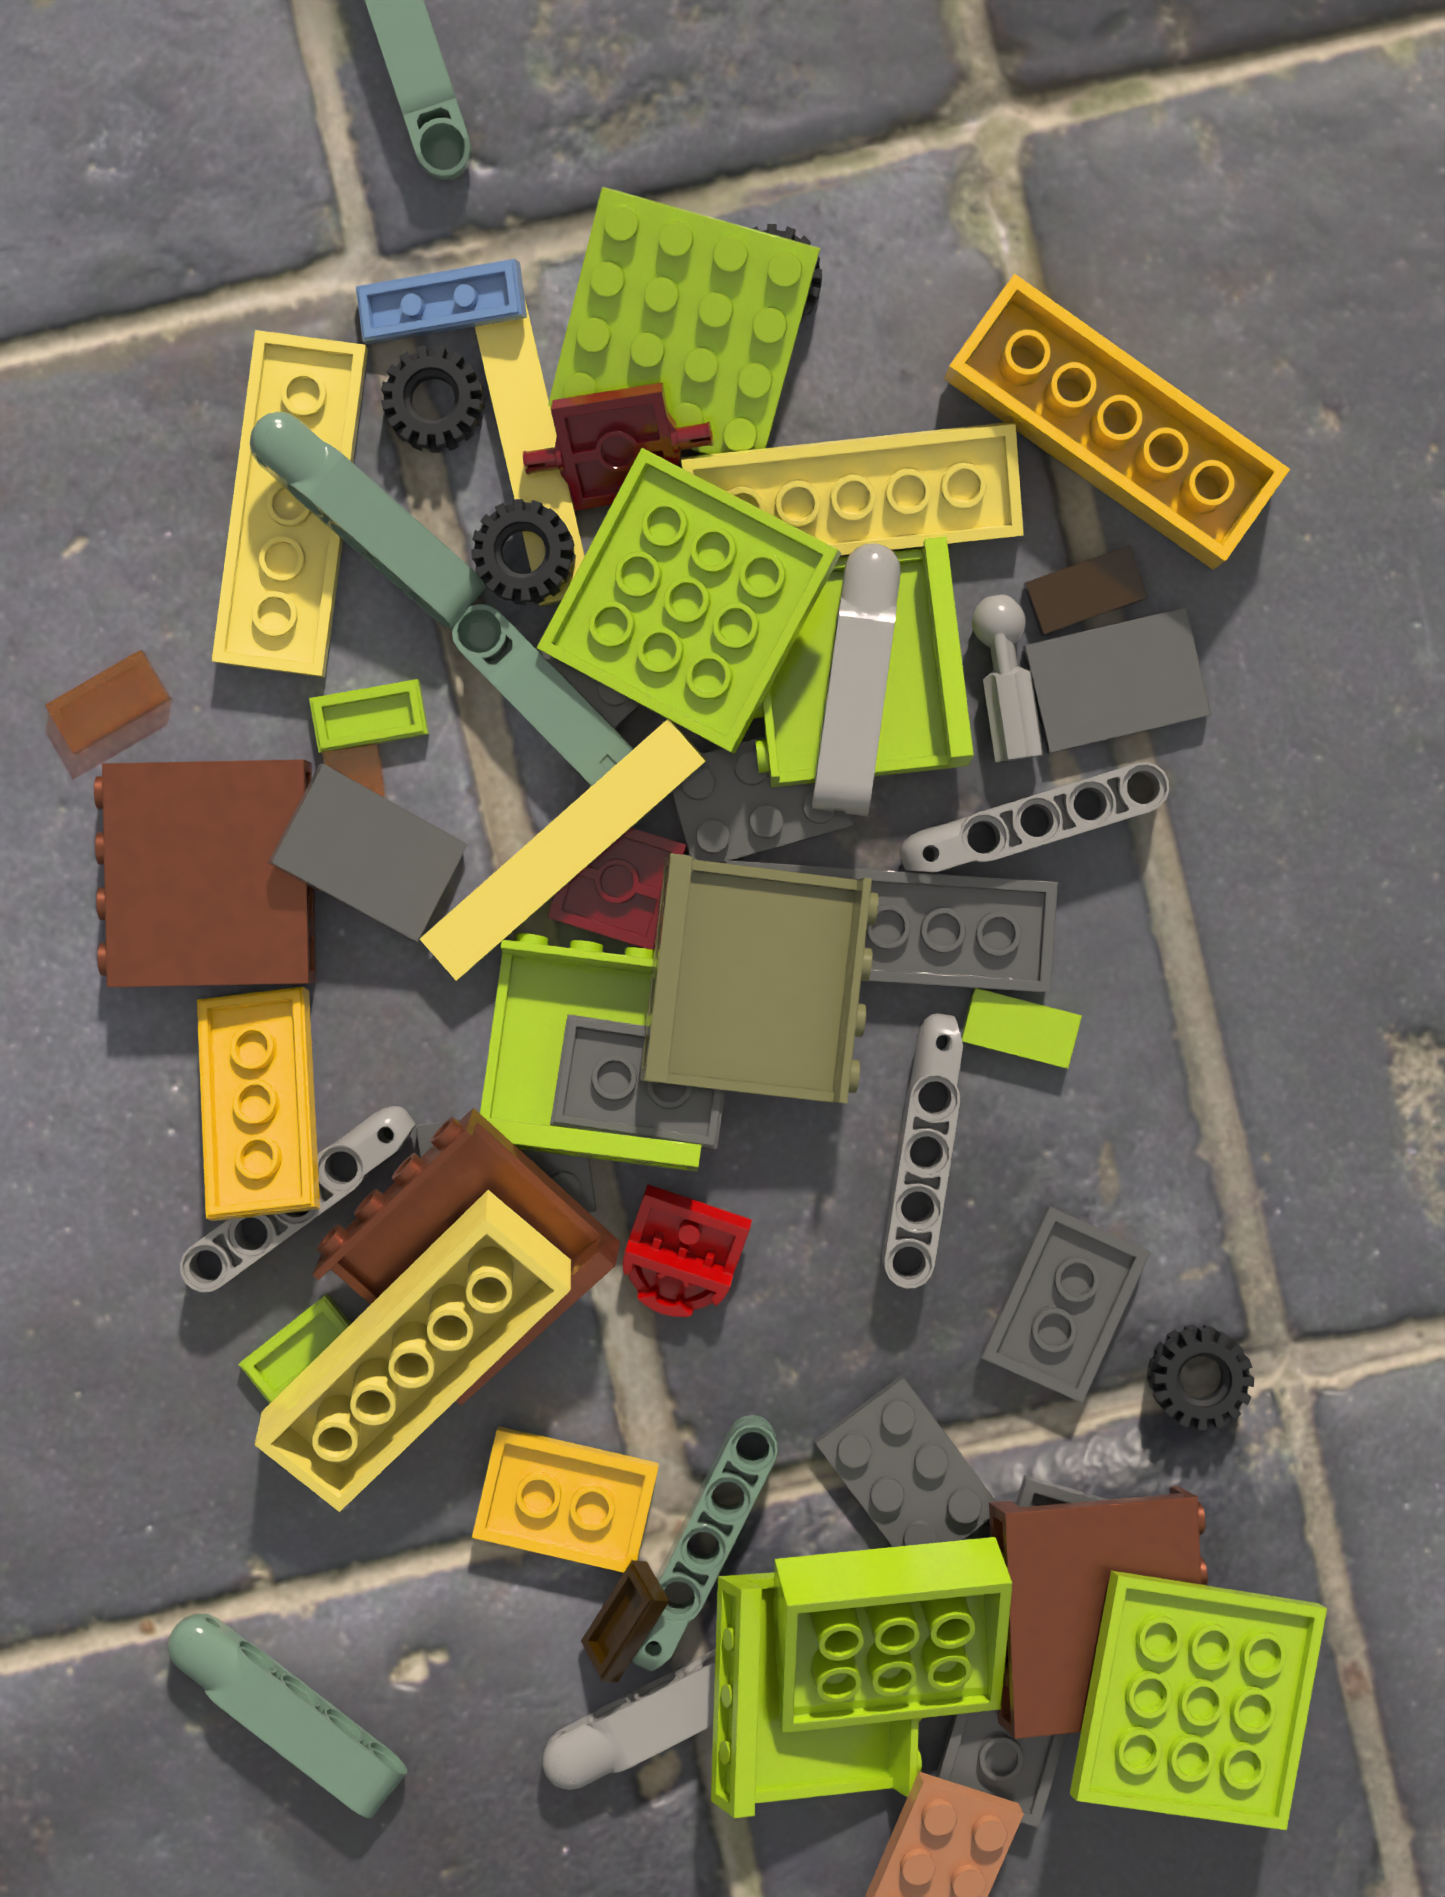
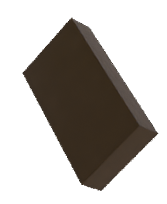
M1130 545L1023 584L1041 636L1148 598Z
M631 1560L581 1640L602 1682H618L670 1602L647 1561Z

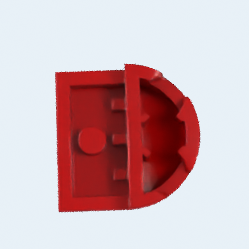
M647 1184L625 1249L623 1273L628 1275L632 1284L637 1289L639 1301L658 1313L673 1317H689L696 1309L706 1307L712 1303L714 1306H717L730 1289L736 1266L750 1231L752 1219Z

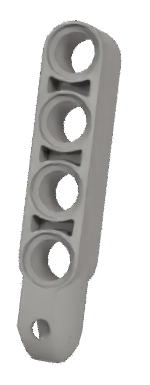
M877 543L864 544L856 548L849 555L845 566L811 809L830 812L837 810L844 811L845 814L868 817L901 575L900 562L895 553L888 547Z
M1148 762L1132 764L921 830L912 834L903 842L900 847V857L905 871L935 873L968 862L983 863L997 860L1151 812L1159 808L1167 799L1169 780L1165 772L1155 764ZM1135 773L1145 775L1152 783L1153 793L1145 804L1132 800L1127 791L1128 780ZM1085 789L1095 793L1100 800L1101 808L1099 814L1090 821L1082 819L1074 809L1075 796L1079 791ZM1029 806L1041 808L1048 817L1047 829L1039 837L1028 835L1021 826L1022 812ZM976 822L988 824L995 832L996 841L994 847L985 854L974 851L968 843V831ZM925 847H930L934 851L935 856L931 862L926 861L923 857Z
M931 1014L922 1023L916 1042L911 1080L906 1091L881 1251L882 1265L889 1279L897 1286L903 1288H917L925 1284L931 1277L935 1267L960 1107V1091L957 1084L963 1042L956 1018L952 1015ZM941 1035H946V1046L938 1049L936 1046L937 1038ZM938 1081L943 1083L948 1096L945 1105L936 1111L922 1109L918 1096L921 1088L929 1082ZM927 1136L935 1138L939 1145V1153L934 1162L922 1166L913 1163L910 1158V1149L916 1139ZM912 1192H923L930 1198L931 1206L929 1212L917 1220L906 1218L901 1211L903 1199ZM904 1247H914L922 1253L920 1267L910 1274H902L893 1268L894 1255L899 1249Z
M401 1106L385 1107L369 1116L318 1153L320 1209L309 1210L306 1213L290 1212L254 1216V1218L260 1219L267 1229V1239L263 1245L251 1244L244 1238L242 1224L248 1217L226 1220L189 1247L183 1254L180 1262V1274L184 1282L191 1289L199 1292H211L223 1286L361 1185L369 1177L370 1171L405 1145L416 1125L414 1120ZM385 1127L393 1131V1139H388L384 1135ZM344 1151L355 1158L358 1171L354 1179L342 1180L333 1174L331 1159L335 1152ZM202 1250L215 1252L220 1257L222 1272L219 1277L211 1278L205 1276L200 1271L197 1258Z
M716 1649L558 1730L550 1737L544 1748L542 1767L547 1779L551 1784L560 1789H578L609 1773H617L633 1767L713 1726Z

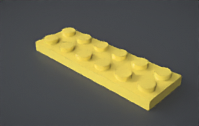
M255 330L212 662L325 678L343 539L257 463L252 456L249 443L251 431L259 419L269 413L285 412L298 418L320 439L336 448L353 463L368 355L366 345Z
M1014 422L681 457L682 469L833 546L841 552V555L851 554L856 548L872 543L895 550L922 547L924 539L946 536L947 544L1024 536L1016 424Z

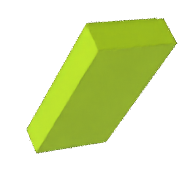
M419 679L309 698L318 751L321 754L430 735Z
M973 988L961 1038L962 1042L1068 1069L1082 1015Z
M327 1293L243 1359L238 1365L270 1404L351 1325V1322Z

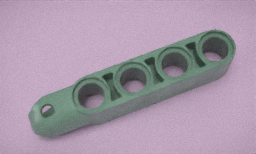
M365 0L417 159L424 172L432 178L442 181L454 180L464 174L470 166L472 147L424 0Z
M277 411L266 414L257 421L251 431L249 443L252 456L257 463L428 615L444 627L452 629L465 610L487 588L478 574L347 457L320 439L298 418L289 413Z
M472 605L465 610L453 625V642L459 651L591 786L633 750L620 734L498 610L490 605ZM640 819L634 826H632V828H634L642 819Z
M756 1415L743 1416L731 1426L656 1576L663 1590L667 1585L680 1581L689 1585L694 1595L685 1603L676 1604L671 1601L668 1603L632 1659L634 1664L650 1672L662 1666L672 1657L689 1621L695 1619L701 1611L775 1463L778 1453L776 1433L771 1423L763 1417ZM750 1432L760 1433L768 1441L767 1448L758 1456H746L737 1448V1442L741 1436ZM724 1482L735 1483L741 1487L743 1496L734 1505L725 1506L719 1504L712 1496L716 1486ZM698 1532H707L715 1536L719 1543L713 1552L701 1555L690 1549L688 1540Z
M193 1614L182 1619L172 1630L168 1638L167 1650L171 1661L181 1671L201 1685L208 1697L222 1710L357 1814L366 1818H372L387 1800L389 1794L395 1790L408 1773L405 1764L389 1748L217 1617L209 1614Z

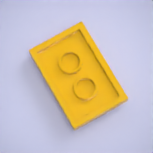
M498 1426L472 1538L624 1573L631 1560L637 1561L659 1463Z

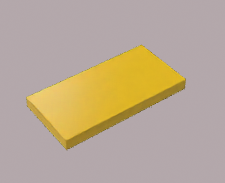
M305 987L197 999L206 1219L218 1221L320 1209L309 990Z

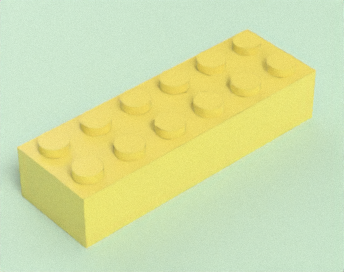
M487 1190L262 1411L254 1445L340 1512L571 1290V1259Z

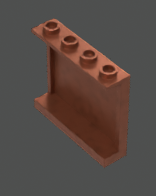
M299 759L102 763V776H96L94 782L95 805L98 810L103 809V832H97L95 854L98 865H104L105 887H99L97 890L96 908L99 920H105L106 943L99 944L97 960L100 975L107 976V987L301 984L316 982L315 890L267 863L312 779L311 762Z
M475 1108L469 1111L460 1121L454 1117L449 1118L431 1138L430 1143L434 1146L421 1158L415 1153L411 1154L394 1172L392 1179L395 1182L383 1194L378 1189L373 1190L359 1204L354 1212L357 1218L346 1229L337 1225L322 1239L316 1249L321 1256L312 1274L319 1280L331 1269L371 1305L487 1190L571 1259V1290L456 1400L459 1405L466 1402L616 1265L620 1241Z
M1171 1486L1170 1494L1031 1507H1019L1012 1501L989 1502L990 1537H996L1012 1580L1001 1710H998V1724L1014 1739L1081 1732L1111 1570L1207 1586V1567L1204 1559L1200 1556V1535L1204 1533L1206 1525L1204 1509L1198 1501V1496L1179 1486Z

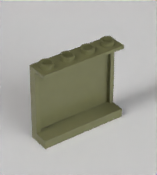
M673 853L665 857L639 1081L847 1104L848 1094L856 1093L860 1078V1061L854 1060L852 1057L855 1037L861 1038L863 1036L866 1023V1005L859 1004L861 981L868 982L872 968V949L865 948L867 926L875 925L878 913L879 898L878 893L871 892L872 878L863 877L859 880L693 860V856Z

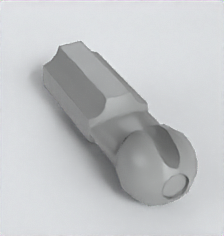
M1001 594L986 597L977 605L973 613L972 627L977 638L991 650L993 671L983 679L995 762L1043 755L1032 676L1030 671L1018 666L1015 643L1020 639L1025 628L1024 612L1021 606L1007 595Z

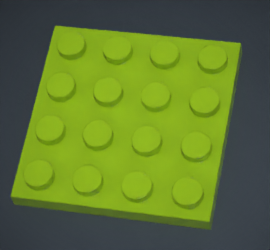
M602 187L548 406L551 409L552 400L663 382L668 410L675 420L677 427L707 422L711 424L714 445L691 448V450L706 454H718L766 448L821 248Z
M641 448L541 638L537 649L735 754L836 565L841 552L833 546Z
M1111 1570L1070 1795L1080 1802L1287 1830L1327 1608L1314 1602Z

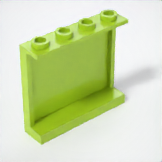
M947 536L924 539L922 549L894 552L900 562L901 575L874 776L965 767L970 765L974 755ZM840 557L754 717L763 718L765 739L755 740L758 773L769 772L771 788L815 783L843 575L848 557Z
M527 933L516 934L515 941L502 940V959L480 1114L520 1150L698 1172L701 1145L550 1125L567 1014L646 1026L654 950L628 947L625 948V955L604 953L602 944L582 940L571 941L570 948L549 946L547 937Z
M774 1572L718 1576L711 1802L731 1817L742 1818L755 1816V1803L890 1788L908 1797L916 1776L922 1769V1760L918 1749L919 1722L922 1718L782 1733L779 1720L773 1613Z

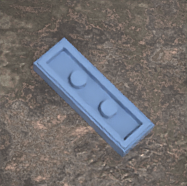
M516 259L356 286L362 339L368 345L527 318L520 262Z

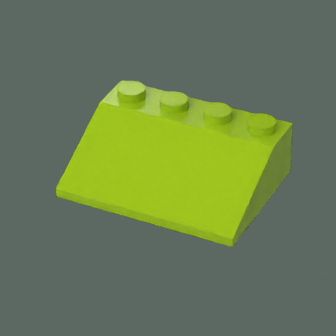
M996 1537L774 1559L773 1613L781 1732L790 1733L1001 1710L1012 1580Z

